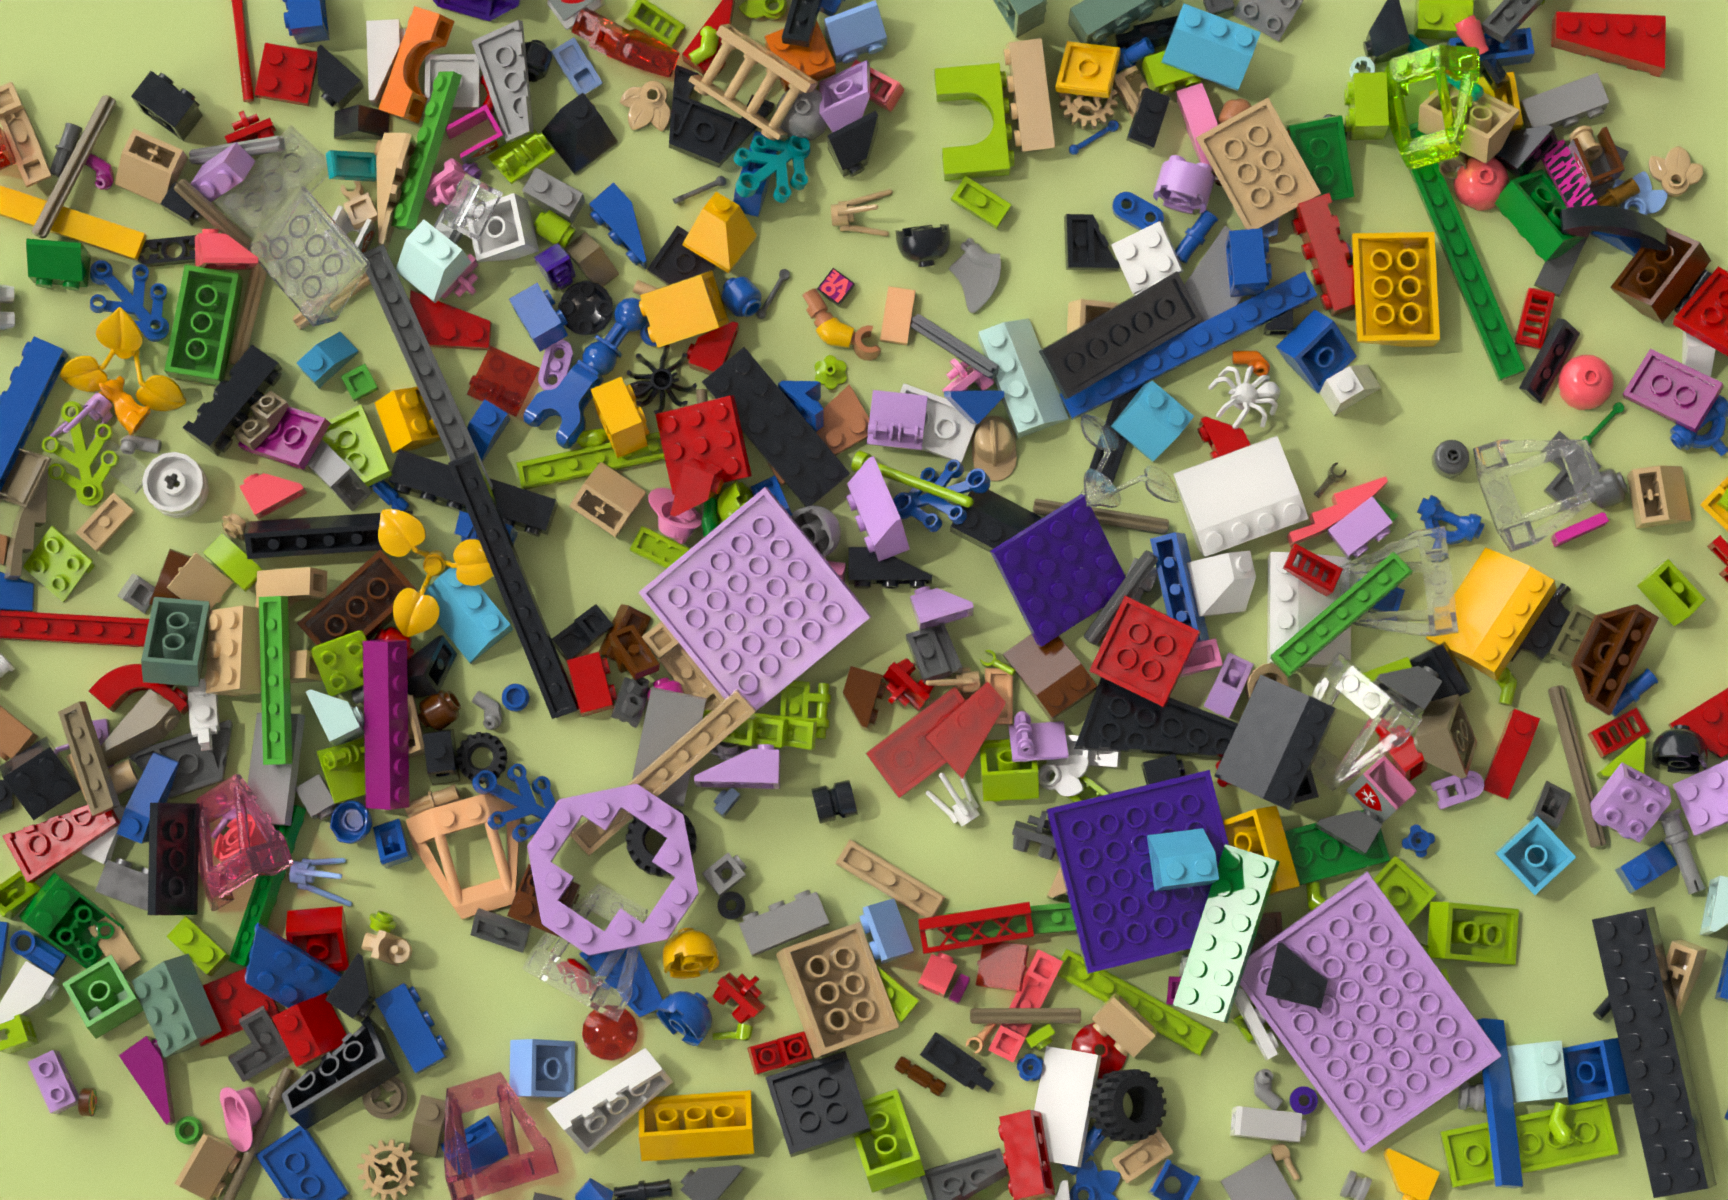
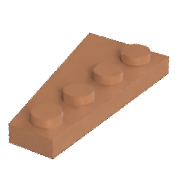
M849 384L823 408L824 426L816 432L835 456L868 437L870 419ZM768 463L780 486L785 485L786 483Z

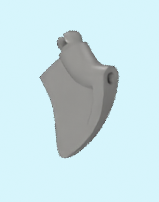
M968 238L967 241L961 244V249L965 253L950 266L949 270L959 280L963 288L968 311L975 313L989 300L995 291L1000 278L1001 261L1000 253H987L972 238Z

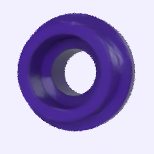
M1301 1086L1292 1091L1289 1103L1294 1112L1306 1115L1315 1110L1318 1098L1314 1090ZM1301 1095H1306L1309 1099V1103L1306 1106H1302L1299 1103Z

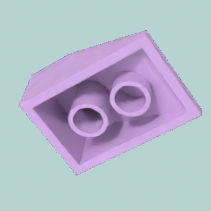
M757 745V749H750L694 775L696 787L780 789V750H775L774 745Z

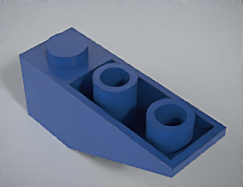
M613 182L589 203L592 211L589 215L599 226L604 224L609 229L608 236L617 246L622 244L628 250L626 256L635 266L640 263L646 269L648 267L632 202Z

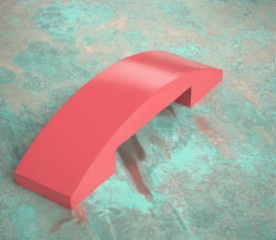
M1038 949L1009 1008H1041L1063 961ZM1001 1024L988 1050L1014 1062L1032 1024Z

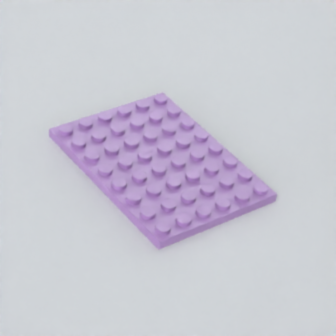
M1368 871L1249 955L1240 982L1241 987L1362 1153L1501 1057L1498 1049ZM1278 941L1283 942L1291 951L1305 960L1309 966L1328 980L1321 1009L1266 995Z

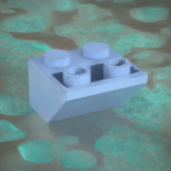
M894 898L862 908L863 915L859 916L865 934L870 932L873 941L869 942V946L875 960L880 959L882 964L914 953Z

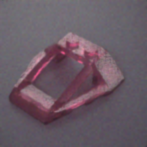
M235 774L196 800V803H200L198 870L211 911H216L233 901L232 891L258 875L274 876L294 864L285 837L280 831L275 830L271 824V817L267 812L261 810L256 803L257 797L240 774ZM236 808L240 851L214 867L210 823ZM247 809L264 836L266 843L250 847Z
M501 1072L459 1084L446 1090L444 1167L445 1179L452 1200H475L498 1191L559 1173L550 1143L545 1137L543 1138L535 1126V1121L531 1116H528L519 1103L520 1099ZM498 1103L509 1158L472 1170L462 1113ZM512 1111L534 1151L520 1155ZM457 1154H458V1159H459L461 1174H458Z

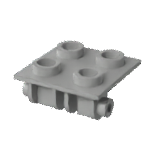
M1240 0L1232 15L1279 42L1304 0Z

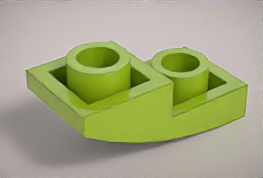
M222 533L203 552L208 560L222 570L231 581L245 592L257 581V571H262L252 559H247V555Z

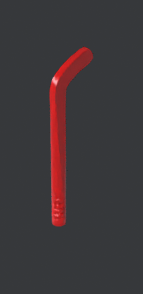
M231 0L243 102L248 103L254 101L243 0Z

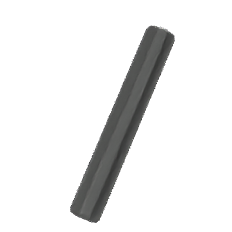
M1146 550L1085 632L1084 638L1089 643L1097 645L1114 620L1124 596L1131 598L1158 562L1155 554Z

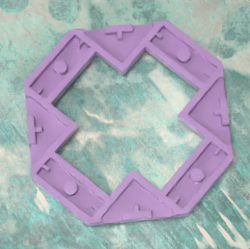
M638 784L559 799L527 845L542 925L589 956L668 940L699 894L684 815ZM624 809L667 838L652 862L675 878L644 924L620 908L606 930L603 931L559 902L574 877L553 864L552 861L582 816L607 831L619 811Z

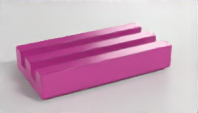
M1602 512L1562 529L1552 535L1551 541L1555 548L1601 528L1609 520L1606 514Z

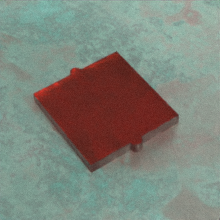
M1005 942L983 945L980 960L977 961L979 968L976 986L1022 992L1024 974L1028 970L1026 963L1029 946Z

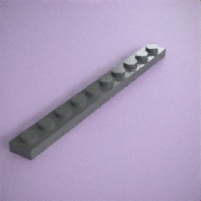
M384 244L359 254L360 261L450 461L476 452L491 490L494 489Z

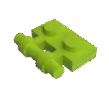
M793 681L781 691L780 716L817 720L816 739H826V730L830 727V720L827 719L828 704H831L832 696L829 694V684L818 683V693H810V682ZM809 703H817L816 718H808Z

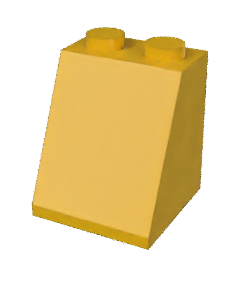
M712 270L640 295L639 307L642 315L648 318L650 324L648 334L653 343L656 342L657 348L729 323Z

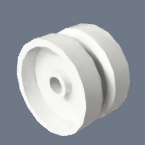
M177 452L164 453L153 459L145 469L142 480L143 490L149 502L165 516L173 518L189 517L199 511L206 502L209 492L208 478L202 468L189 456ZM175 483H180L178 488H176L175 486L173 487Z

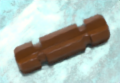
M901 1056L895 1064V1070L901 1074H907L909 1079L925 1089L928 1087L930 1092L936 1096H940L946 1088L945 1082L938 1078L937 1080L934 1079V1075L916 1064L912 1065L911 1061Z

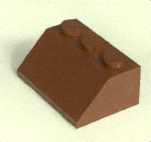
M1666 228L1667 251L1641 247L1610 287L1612 291L1642 315L1662 324L1711 262L1710 257L1699 241L1669 228Z

